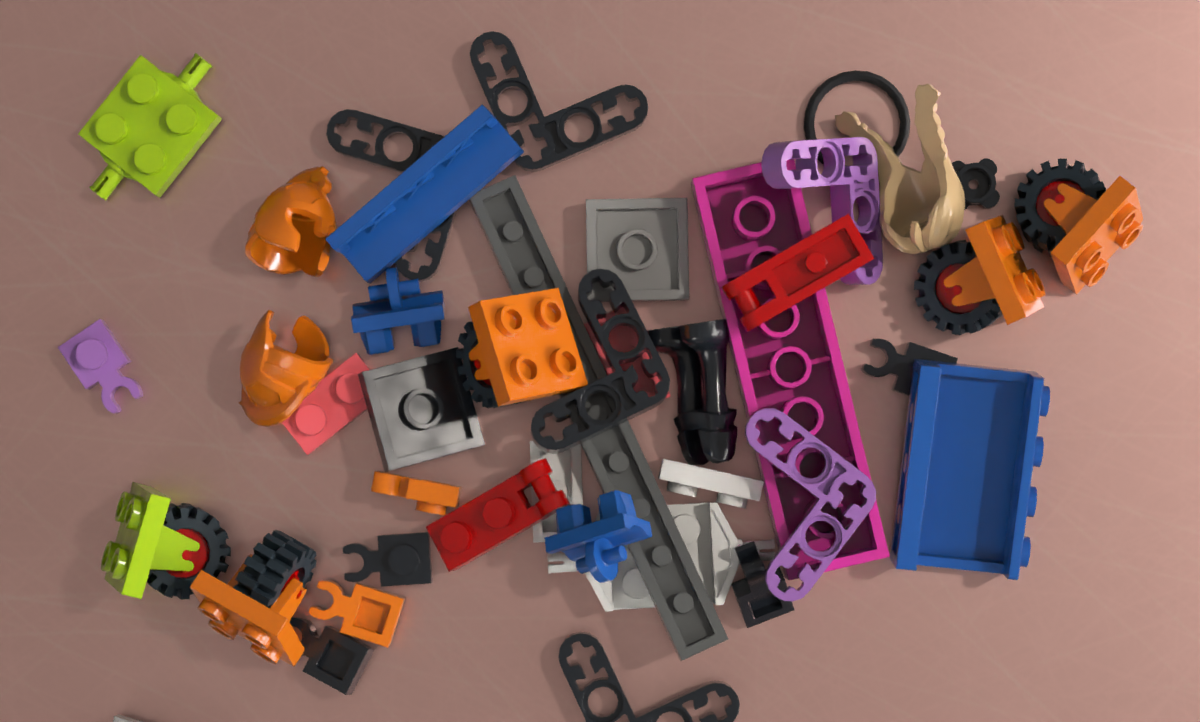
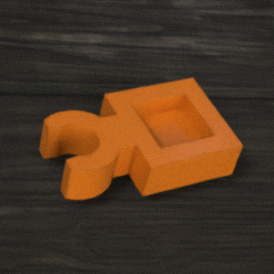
M381 471L374 472L371 492L417 500L415 510L439 515L446 514L447 506L459 507L462 491L461 486Z
M318 581L317 588L329 591L333 596V604L328 609L312 605L309 613L313 617L321 620L331 619L334 616L342 617L344 620L340 630L341 633L387 648L390 647L405 601L404 597L358 582L355 583L352 596L344 594L341 586L334 581Z

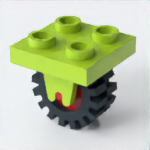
M133 482L130 493L123 492L117 505L115 521L121 522L116 541H109L102 556L101 570L106 571L104 579L120 594L142 599L146 582L164 596L170 598L177 596L181 600L190 599L189 595L194 594L190 586L201 570L215 578L218 577L221 571L226 573L229 565L225 563L226 556H231V547L226 545V539H229L226 531L220 527V522L215 517L199 507L196 508L186 503H181L179 506L173 503L170 504L171 498L155 488Z

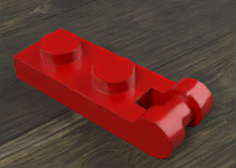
M848 213L721 288L729 301L734 298L743 314L740 321L746 331L749 332L875 258ZM765 280L775 298L761 305L752 287Z
M546 458L528 465L511 478L426 526L449 572L463 567L555 514L556 509L570 504L564 491H557L549 475L553 471ZM531 486L539 499L532 507L524 493V490Z

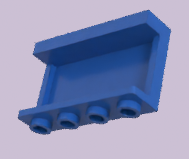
M914 359L890 560L896 569L916 571L917 565L1000 573L1007 579H1019L1020 567H1027L1030 558V537L1024 536L1026 518L1034 516L1037 504V489L1031 486L1033 467H1040L1044 449L1043 437L1037 436L1039 417H1046L1050 404L1049 386H1044V378L1037 372Z

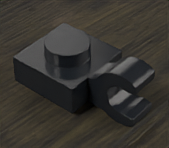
M753 541L735 548L745 578L733 582L731 585L747 628L794 611L792 601H783L775 597L767 588L765 582L766 569L763 561L760 559L755 542ZM778 567L775 574L781 580L777 588L784 591L787 588V584L780 567Z

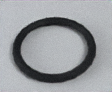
M854 70L839 73L827 79L816 89L805 110L804 131L806 140H817L814 128L815 113L823 97L840 84L851 81H863L880 87L891 97L899 113L900 128L893 151L898 157L900 156L909 138L911 121L908 106L902 94L891 82L880 75L868 71ZM819 151L817 159L824 165L822 153Z

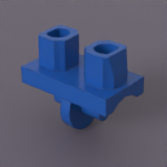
M396 267L386 269L387 284L368 286L369 302L356 303L352 306L353 316H351L353 333L360 332L361 339L369 355L386 353L393 350L392 327L411 326L414 346L425 347L440 344L441 320L445 319L443 291L421 293L419 279L400 281Z
M619 490L599 495L597 500L600 520L595 522L591 521L590 507L577 504L556 509L557 534L544 538L546 553L554 554L560 551L565 553L569 560L576 561V568L580 574L590 572L594 579L600 583L614 580L618 573V563L627 559V551L624 546L652 537L650 522L636 517L631 495Z

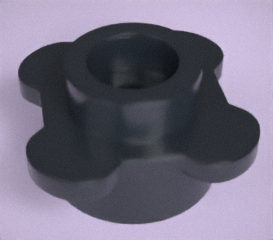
M984 158L979 163L964 164L962 161L952 163L953 169L964 190L965 209L972 205H982L984 208L989 209L999 202L1000 194L995 190L997 166L992 160ZM970 180L977 181L978 187L976 189L969 187Z

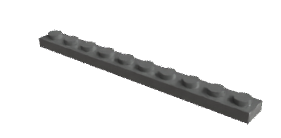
M514 175L478 191L469 201L512 295L559 288L588 385L606 377V371L516 176ZM572 392L563 393V394H558V395H559V398H562V397H564V396H566V395H568V394H570V393H572ZM596 393L587 399L585 408L591 418L602 421L613 415L615 404L607 394ZM576 404L567 406L572 412L569 418L571 424L577 422L578 432L588 429L578 417ZM629 421L581 443L603 494L614 490L630 494L635 507L636 517L646 520L651 524L652 537L628 544L627 546L679 660H685L728 640L727 634Z

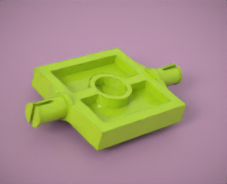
M195 53L194 57L177 77L174 74L161 71L142 55L138 57L78 133V135L99 150L104 161L108 164L92 186L89 187L93 192L107 201L108 197L125 177L141 183L154 195L161 198L222 120L220 116L203 104L197 92L193 90L208 70L213 67L211 64Z

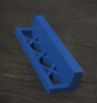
M482 104L325 240L336 252L343 254L362 278L371 284L386 269L390 268L522 155L524 151L496 117Z

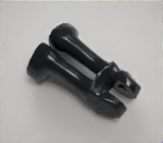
M726 319L648 330L647 332L657 352L668 354L675 366L677 377V416L673 420L679 432L677 439L686 462L690 465H704L709 461L718 464L731 460L736 449L737 426L734 425L737 409L728 407L726 397L727 345L729 341Z

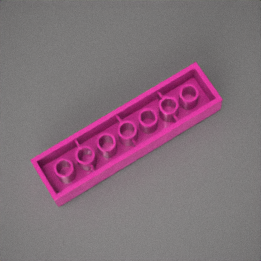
M794 159L787 160V170H796ZM762 162L692 178L691 188L722 317L727 321L728 342L747 421L758 410L764 408L777 409L813 434L871 480L825 288L749 332L746 331L740 321L743 314L734 298L729 301L721 288L742 274L812 235L801 188H772L767 184L763 176ZM765 280L752 287L761 305L775 298ZM773 417L769 422H764L760 419L755 425L760 431L757 441L763 446L768 441L776 442L784 449L776 457L785 463L790 449L801 441L803 437L794 431L791 441H788L777 431L780 425L778 419ZM808 447L798 453L795 466L801 476L814 478L822 473L825 467V459L819 450ZM755 451L761 480L764 481V493L779 551L818 498ZM856 481L852 486L843 482L838 489L844 496L843 500L836 509H833L827 501L822 507L821 512L835 517L845 529L851 519L842 516V513L851 503L861 506L865 500L860 494V490L863 487L861 482ZM875 501L870 512L824 572L890 557L877 501ZM816 521L808 527L805 539L811 549L823 551L832 546L835 540V532L828 522ZM795 543L789 553L795 554L799 558L789 569L782 566L784 576L789 581L798 579V571L805 562L814 570L820 561L806 555L799 548L798 544Z

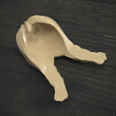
M929 83L918 85L915 91L916 113L914 123L917 127L918 137L921 141V148L925 157L921 172L903 165L900 158L894 153L892 146L883 141L881 135L868 129V125L864 122L861 123L856 113L843 111L841 115H835V126L842 134L849 135V137H865L873 143L877 153L879 183L881 187L880 225L884 237L894 248L910 254L924 253L949 244L959 234L965 209L964 190L947 156L948 151L944 143L945 132L940 126L939 116L935 113L937 110L936 102L941 93Z

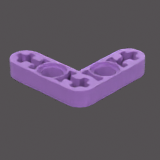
M865 137L785 141L769 144L762 156L761 165L767 184L776 189L830 186L832 223L849 213L875 258L840 280L848 285H870L875 283L880 277L883 268V250L879 219L878 159L873 143ZM819 151H821L824 161L822 174L819 173L817 166ZM852 155L853 165L845 166L844 156ZM796 159V170H787V160ZM855 200L857 201L859 208V217L857 223L855 222L853 215V204Z
M764 408L751 415L745 425V436L748 444L758 454L818 498L769 562L765 572L767 588L775 597L783 601H796L802 599L811 590L870 512L876 501V489L868 476L785 413L774 408ZM773 417L778 419L780 425L777 431L788 441H791L794 431L803 437L801 441L790 449L785 463L776 457L778 453L784 450L776 442L768 441L763 446L757 441L760 431L755 425L760 419L764 422L771 421ZM808 447L819 450L825 459V467L822 473L814 478L801 476L795 466L798 453ZM856 481H859L863 485L860 494L865 500L861 506L851 503L842 513V516L851 519L844 529L835 517L821 512V509L827 501L833 509H836L844 497L838 490L840 485L844 482L852 486ZM816 521L828 522L835 532V540L832 546L823 551L811 549L805 539L808 527ZM797 543L806 555L820 562L814 570L805 562L797 574L798 578L803 581L801 586L797 590L794 587L788 586L784 591H781L777 588L781 579L775 572L781 565L787 569L793 566L799 557L789 553V551Z

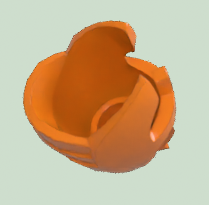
M314 167L296 174L285 185L273 191L260 205L255 214V220L248 232L245 245V254L254 264L269 272L283 275L300 270L313 277H320L324 273L329 263L331 247L325 239L336 230L335 214L327 197L332 184L327 177L329 171L325 167Z
M268 310L260 318L249 343L246 344L241 354L240 378L242 391L241 401L238 404L242 406L245 414L256 425L273 426L289 418L302 401L317 388L319 382L326 376L328 369L334 361L329 357V345L324 334L311 319L304 315L297 319L292 329V334L297 342L295 353H291L273 344L277 335L270 329L269 322L274 312Z

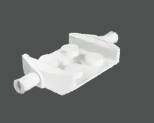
M717 502L667 505L712 604L724 605L740 565L735 548L753 541L742 542V539L736 538ZM599 512L597 514L595 521L600 520ZM774 539L754 541L760 559L762 561H771L775 556L774 551L759 552V550L775 549ZM627 545L624 546L627 551V559L618 563V573L614 580L600 583L594 579L590 572L583 573L586 574L605 612L622 609L656 608ZM547 553L548 562H564L562 564H548V574L578 571L576 561L569 560L565 553Z

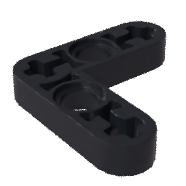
M494 31L486 32L477 37L471 45L470 58L472 66L493 115L507 130L508 126L521 125L533 115L537 117L539 123L530 124L529 129L536 141L545 140L547 146L541 149L542 159L533 162L529 155L519 156L514 161L518 167L525 171L536 172L544 170L633 132L641 127L647 118V98L641 90L626 84L613 87L544 117L515 47L507 36ZM489 43H493L496 49L505 47L507 53L501 57V63L506 75L516 69L519 75L517 78L503 79L492 89L489 88L487 81L497 79L495 71L489 62L481 64L479 58L485 55L484 46ZM510 88L520 89L525 93L528 100L525 110L516 116L504 114L498 105L502 92ZM625 95L628 102L637 100L640 107L634 110V120L626 122L622 115L607 120L608 125L613 130L602 133L600 117L592 108L593 106L602 104L603 114L617 107L616 98ZM578 114L590 118L594 126L592 136L585 142L580 143L570 140L564 131L567 120L573 115ZM518 129L511 136L523 148L525 146L524 139Z
M350 109L339 111L331 117L326 132L330 145L341 155L403 173L445 137ZM350 120H356L358 130L374 136L373 127L375 125L383 127L376 138L375 155L365 154L371 145L364 141L353 140L350 147L343 146L344 139L337 134L339 126L347 127L350 124ZM397 133L408 136L413 143V151L410 157L401 162L388 159L384 151L387 139ZM457 210L430 232L433 234L441 233L438 243L428 238L425 254L432 258L430 266H421L418 273L410 271L411 263L405 260L404 256L395 262L397 269L404 277L409 280L419 279V282L431 279L437 274ZM416 244V245H415L411 250H409V251H410V252H415V250L417 249L418 244Z
M596 269L587 273L579 283L578 301L613 373L543 406L535 413L531 423L532 440L539 449L546 453L557 454L575 447L657 407L668 394L670 386L668 372L623 282L617 274L610 270ZM599 282L603 288L611 286L614 291L610 293L609 303L614 313L621 307H624L627 314L613 316L601 326L597 319L606 318V311L599 300L590 302L587 298L592 294V284ZM622 325L634 329L639 339L637 346L625 353L613 349L608 339L610 332ZM644 352L650 358L641 361V367L648 378L657 376L660 380L655 386V395L648 397L645 391L637 393L634 391L633 387L638 382V375L633 365L626 371H623L620 364L634 362ZM605 393L612 398L615 404V411L611 417L600 421L588 415L585 403L593 394ZM575 403L578 417L588 429L578 432L577 422L563 429V440L555 442L552 436L543 438L540 432L545 429V418L552 416L556 422H562L572 415L567 406Z
M580 631L569 635L560 646L558 657L560 666L586 722H615L623 714L627 715L630 722H656L659 716L666 712H676L682 716L685 722H693L690 713L682 704L693 700L694 709L697 710L708 703L707 694L715 690L719 697L726 695L730 697L731 702L724 706L726 715L717 718L714 712H708L699 716V720L701 722H733L739 714L740 703L734 689L725 682L714 680L695 687L635 716L603 645L597 637ZM578 641L581 642L584 648L594 647L596 653L590 657V664L595 674L601 668H605L608 677L593 679L582 689L579 688L576 680L586 678L584 670L579 663L570 664L567 659L573 653L572 644ZM607 687L617 695L618 704L611 714L605 716L597 715L589 708L588 697L596 688Z

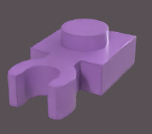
M97 320L58 347L85 389L90 390L100 383L103 388L101 393L103 405L111 413L117 414L122 411L114 398L118 388L123 386L128 388L135 399L143 397V391L139 383L132 378L124 377L120 372V369L130 363L131 360L104 320Z

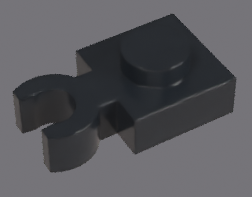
M878 338L872 339L870 346L881 349L885 353V363L879 368L863 364L861 371L871 377H883L888 374L896 376L892 391L910 396L914 359L957 363L958 358L912 342L907 343L904 355L897 353L895 347L889 341Z
M428 532L378 535V550H371L361 543H352L343 547V554L357 553L364 560V566L361 571L344 574L346 581L360 582L368 578L372 572H380L381 587L428 584L433 582L430 535Z
M291 618V625L297 627L302 633L301 643L305 648L302 656L309 658L303 672L345 695H352L375 649L347 634L341 633L340 630L332 626H325L321 635L318 636L315 626L310 621L303 618Z

